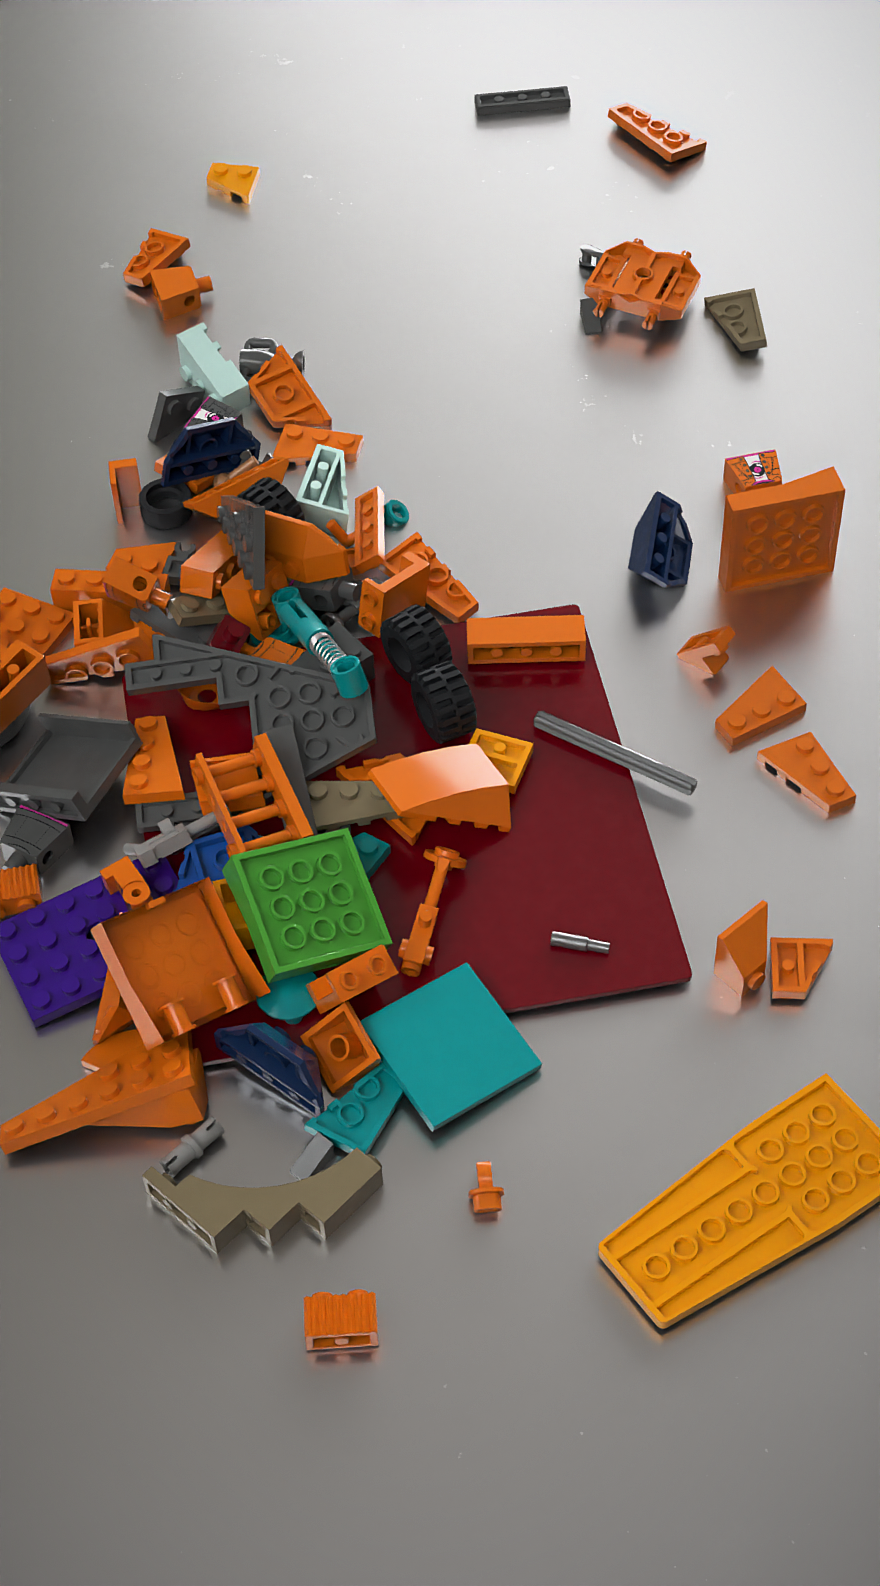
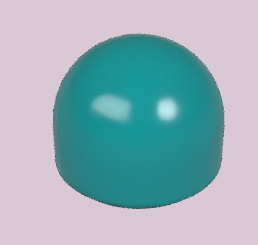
M390 500L384 505L385 525L397 527L408 522L409 512L403 503L398 500ZM393 511L400 513L402 518L397 517Z

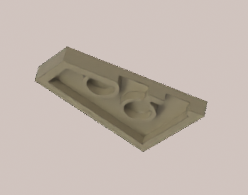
M755 288L704 298L706 308L741 352L767 347Z

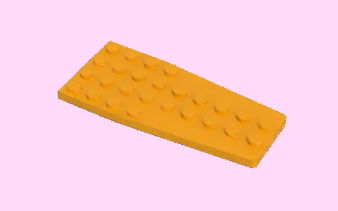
M825 1073L748 1124L603 1239L598 1246V1255L657 1327L665 1329L832 1234L879 1202L880 1129L833 1079Z

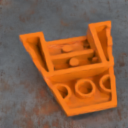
M477 743L448 746L419 753L372 768L368 772L369 777L398 816L436 821L437 817H442L449 824L460 825L461 821L474 822L475 828L487 829L489 825H495L502 832H509L511 829L509 784Z

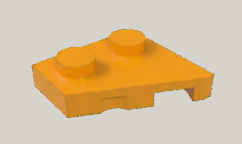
M212 163L206 177L207 186L221 190L229 196L233 194L242 197L243 203L249 204L258 182L260 171L259 167Z

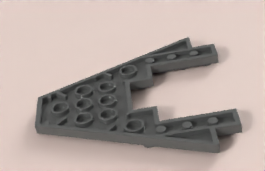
M158 634L152 635L154 660L124 664L126 691L129 696L217 683L220 710L249 706L253 744L254 736L263 734L262 731L293 724L306 781H310L377 743L369 683L368 689L360 696L343 698L340 696L331 674ZM257 767L259 778L261 779L263 774L260 768ZM263 791L266 805L274 801L271 792ZM197 792L184 793L186 800L135 804L138 832L160 831L157 823L166 818L170 819L173 826L180 823L186 826L203 817ZM241 810L231 812V817L243 814L244 812ZM217 823L192 836L191 839L195 840L215 834L221 828ZM185 847L173 852L172 855L183 852Z

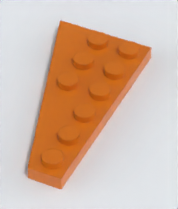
M192 1030L148 1051L145 1045L142 1044L0 1125V1147L4 1154L15 1152L196 1085Z

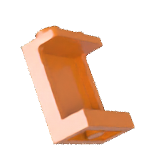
M408 551L401 555L400 571L395 576L382 584H377L369 578L362 580L358 617L359 626L380 638V627L383 621L412 605L417 604L425 608L431 564Z
M381 944L329 971L326 975L305 986L319 1013L322 1014L398 974V971L385 946Z

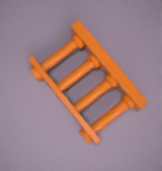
M266 733L254 736L253 749L250 750V754L211 766L207 765L202 752L196 754L195 767L191 769L195 784L202 786L228 843L226 849L229 858L231 855L314 836ZM253 765L255 768L259 767L263 774L261 779L220 792L213 779ZM265 790L267 793L271 792L274 797V804L233 817L230 816L225 805L227 802ZM275 816L283 817L287 825L285 830L245 843L242 842L237 831L238 828Z

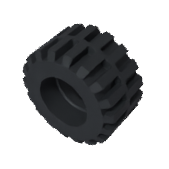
M269 477L262 478L237 496L254 504L265 506L267 511L305 521L301 507L294 496L284 485H281L275 479L273 480Z
M412 605L382 622L380 633L385 653L397 673L409 684H411L412 675L416 672L445 661L452 663L451 647L442 626L423 606Z
M445 661L412 675L411 694L416 712L424 729L436 743L443 744L475 731L477 713L473 696L462 673L453 663Z

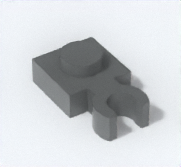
M181 542L175 544V556H168L162 573L168 574L170 584L180 585L181 565L196 553L195 544H191V548L187 551H182Z

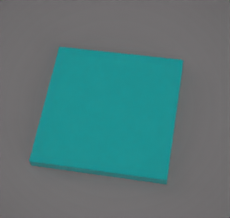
M467 962L360 1021L380 1055L381 1061L432 1132L538 1071L542 1066L539 1058Z

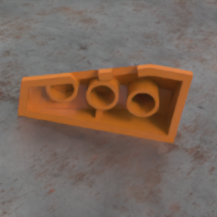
M199 1048L193 1049L196 1085L88 1125L173 1128L182 1125H193L198 1121L204 1120L208 1104V1093Z

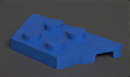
M249 825L237 829L243 843L260 838L258 833ZM223 832L192 840L193 842L185 847V859L179 868V881L176 890L207 877L210 878L211 883L212 881L225 879L222 869L229 860L226 849L228 843Z

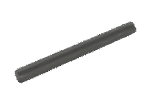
M538 711L534 717L533 725L536 728L679 792L692 795L696 789L697 780L691 776L544 711Z

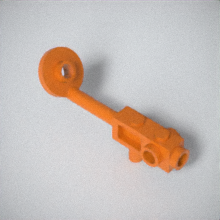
M436 846L435 850L425 849L423 857L434 862L435 870L424 904L420 903L409 940L403 938L399 949L398 957L403 958L400 970L408 976H419L423 964L428 966L430 964L434 947L429 946L437 920L439 908L436 907L447 871H452L453 867L466 868L467 861L459 857L460 853L456 850Z

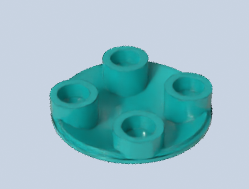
M313 972L268 983L265 975L262 977L271 992L257 999V1005L270 1017L285 1020L288 1024H297L302 1021L303 1016L309 1014L316 1007L305 986L318 979Z

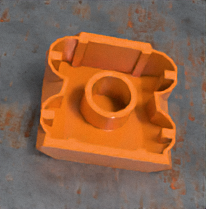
M250 752L205 758L208 766L250 754ZM190 760L191 769L195 767V760ZM253 765L213 779L220 792L260 778L257 768ZM195 784L203 816L213 812L202 786ZM262 791L227 802L225 805L228 806L230 812L241 810L246 813L265 807L266 802Z

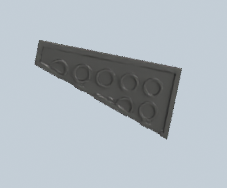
M234 495L221 496V506H217L218 523H222L223 533L227 534L228 544L232 545L233 555L238 556L239 568H243L244 579L249 580L253 590L265 589V506L254 504L251 501L243 500Z

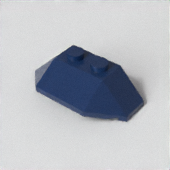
M234 417L185 427L174 440L164 460L161 485L167 487L215 476L220 473L231 472L240 465V454L246 449H249L252 456L258 460L261 443Z
M659 491L653 495L635 527L628 569L663 588L684 587L688 581L693 542L687 523L681 515L683 512L681 505Z
M265 1022L217 1029L214 1033L216 1047L315 1117H318L325 1111L318 1059L312 1049L306 1045L298 1046L291 1041V1037L283 1029L277 1026L272 1028Z

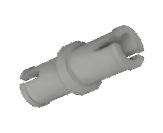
M208 1117L192 1134H185L180 1139L181 1143L159 1161L165 1171L169 1169L168 1174L174 1178L194 1158L199 1159L204 1154L203 1150L225 1132L219 1122L214 1123L216 1121L214 1117Z

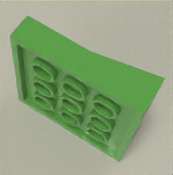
M348 828L231 855L222 869V873L247 924L268 983L344 964L381 944L385 946L386 950L393 944Z

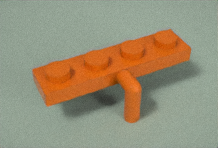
M377 486L355 498L354 532L347 534L335 519L330 520L326 524L327 529L342 546L350 547L355 544V568L361 574L369 569L377 568L385 561L384 493Z

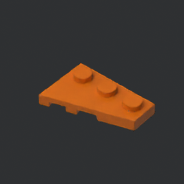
M285 424L272 456L284 457L289 462H295L296 466L306 465V461H311L317 444L343 450L345 462H357L364 444L363 435Z
M772 665L716 719L715 728L733 747L805 712L807 703Z
M811 732L757 752V760L764 765L767 763L777 770V775L785 781L787 779L791 780L801 788L803 795L827 813L855 803L856 794Z

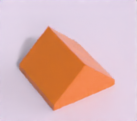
M349 1001L341 1004L300 1036L304 1044L316 1053L319 1071L331 1093H336L359 1081L378 1066L381 1060L380 1055Z

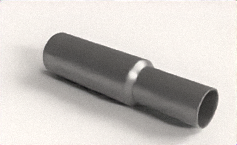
M553 931L550 945L585 952L588 950L608 954L610 943Z

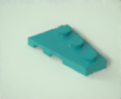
M381 1062L356 1082L352 1090L339 1100L336 1098L327 1106V1110L317 1118L313 1117L304 1124V1131L314 1136L317 1132L321 1133L334 1146L347 1153L352 1152L357 1147L367 1155L405 1093L383 1062Z

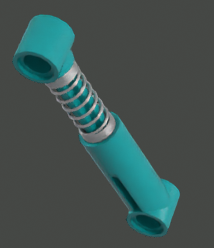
M289 586L276 591L272 595L271 600L281 625L288 627L310 654L317 656L321 663H323L331 673L340 696L343 698H355L363 694L368 689V682L358 657L347 656L335 643L332 633L302 600L298 588Z

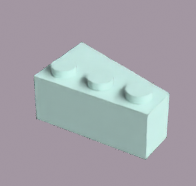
M204 322L177 334L181 363L179 372L184 381H189L193 386H200L204 389L205 398L207 396L212 397L238 411L251 405L249 384L231 359L225 361L218 350L221 349L220 344L217 341L212 343L206 333L208 328Z
M317 444L296 497V501L304 514L305 521L330 534L332 533L327 529L326 524L332 519H335L341 528L347 532L349 509L347 507L343 450Z

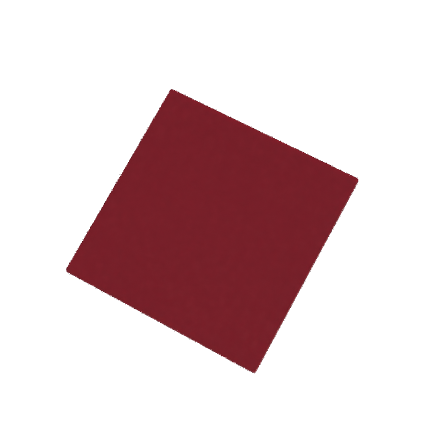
M572 604L496 617L581 615V611L578 605ZM467 621L441 625L451 647L452 663L462 673L473 696L477 713L476 728L533 743V753L515 794L509 793L511 829L509 832L499 831L498 826L489 825L487 829L475 828L474 822L461 821L460 825L449 824L445 818L437 817L436 821L426 822L416 843L410 845L382 818L370 821L371 824L358 826V823L350 824L352 838L365 832L389 844L391 848V853L368 881L393 942L387 949V952L398 971V974L347 1000L359 1020H363L466 962L504 1013L690 981L692 979V970L630 770L533 725L534 717L538 711H544L622 746L586 628L585 661L468 664ZM381 637L357 638L374 656L375 678L368 683L371 689L377 743L310 781H341L336 776L335 769L341 765H345V768L349 769L363 766L364 760L382 759L385 756L401 753L404 757H409L448 746L466 745L470 743L475 731L443 744L436 743L426 732L418 717L412 699L411 684L405 681L390 663L383 648ZM123 676L122 684L127 719L131 724L135 725L136 718L165 716L184 793L197 792L190 766V760H195L196 754L202 752L205 759L249 753L253 749L249 706L223 710H193L186 705L178 689L129 696L126 691V679ZM203 690L197 697L200 702L211 703L215 700L216 693L212 690ZM274 801L270 802L266 806L274 804ZM278 816L249 825L261 836L284 830L282 818ZM161 831L144 833L145 842L161 834ZM436 846L450 848L460 853L459 857L465 859L467 865L466 868L453 867L452 871H447L436 907L439 908L437 920L429 946L434 947L429 966L423 964L419 976H408L400 970L403 958L398 957L399 949L403 938L408 940L410 938L420 903L424 904L435 870L434 862L423 857L425 849L435 850ZM184 851L177 855L170 854L166 856L178 880L179 868L185 859ZM556 931L588 937L591 940L610 943L608 954L588 950L585 952L550 945L552 932ZM256 949L246 950L263 977L265 973ZM343 964L317 970L313 973L317 978H320ZM257 1000L193 1029V1049L199 1048L203 1066L235 1061L216 1047L214 1033L217 1029L263 1022L272 1028L277 1026L283 1029L291 1037V1041L298 1046L305 1045L300 1036L341 1004L322 1014L315 1007L309 1014L303 1016L302 1021L299 1023L288 1024L285 1020L275 1019L264 1013L258 1007Z

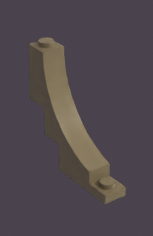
M357 1147L339 1162L313 1176L278 1186L260 1188L226 1186L205 1181L190 1174L177 1185L169 1174L165 1172L160 1174L152 1166L142 1175L146 1193L217 1254L247 1226L272 1247L301 1219L326 1240L383 1185L381 1163L376 1157L371 1154H364Z

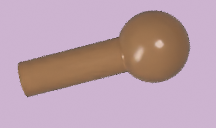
M252 456L230 473L216 475L213 480V487L258 466V460Z

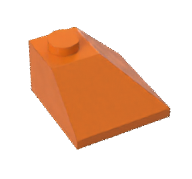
M764 900L759 902L717 937L713 973L741 997L751 989H758L766 978L768 903Z

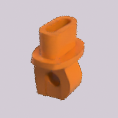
M490 1161L477 1162L478 1188L468 1192V1198L473 1199L474 1212L488 1213L502 1210L501 1196L504 1195V1189L502 1187H493Z

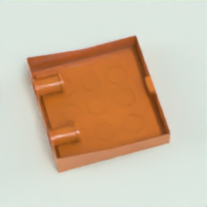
M834 466L782 485L726 495L718 573L725 593L834 571L845 497V488Z
M209 877L105 920L90 929L147 1051L257 1000L256 996L261 998L271 992L237 937Z

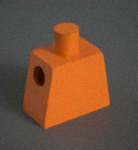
M189 266L150 270L152 290L164 320L199 309L202 306L200 293L213 291L210 276L195 278L192 268Z

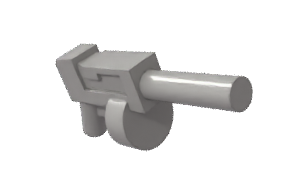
M226 805V807H227V809H228V811H229V813H230V816H232V814H231V812H230L228 806ZM213 812L186 826L183 823L173 826L170 819L166 818L157 823L161 834L142 844L126 843L123 847V852L126 855L138 857L143 868H148L157 863V859L164 858L193 842L192 836L217 824L218 821Z

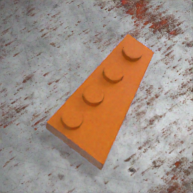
M415 532L387 553L385 561L378 566L381 572L391 578L400 571L401 555L410 551L431 564L426 603L454 623L464 622L479 610L478 601L459 580L454 579L451 575V570L445 563L441 564L436 558V553L430 546L427 547L422 542V537L418 532Z
M140 627L45 656L52 682L51 685L88 680V675L94 674L103 678L113 677L115 672L125 670L124 664L154 660L153 642Z
M165 716L136 718L134 727L143 744L127 765L122 794L124 804L186 800Z

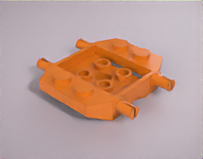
M635 238L633 242L626 241L605 250L585 284L584 294L593 298L597 303L593 310L595 316L598 317L599 315V317H602L609 307L646 317L642 327L645 330L647 327L648 330H651L657 320L682 319L701 284V275L691 263V253L689 251L686 253V250L681 252V255L672 252H654L644 245L643 240L639 239L638 241V238ZM675 272L661 299H657L670 273Z

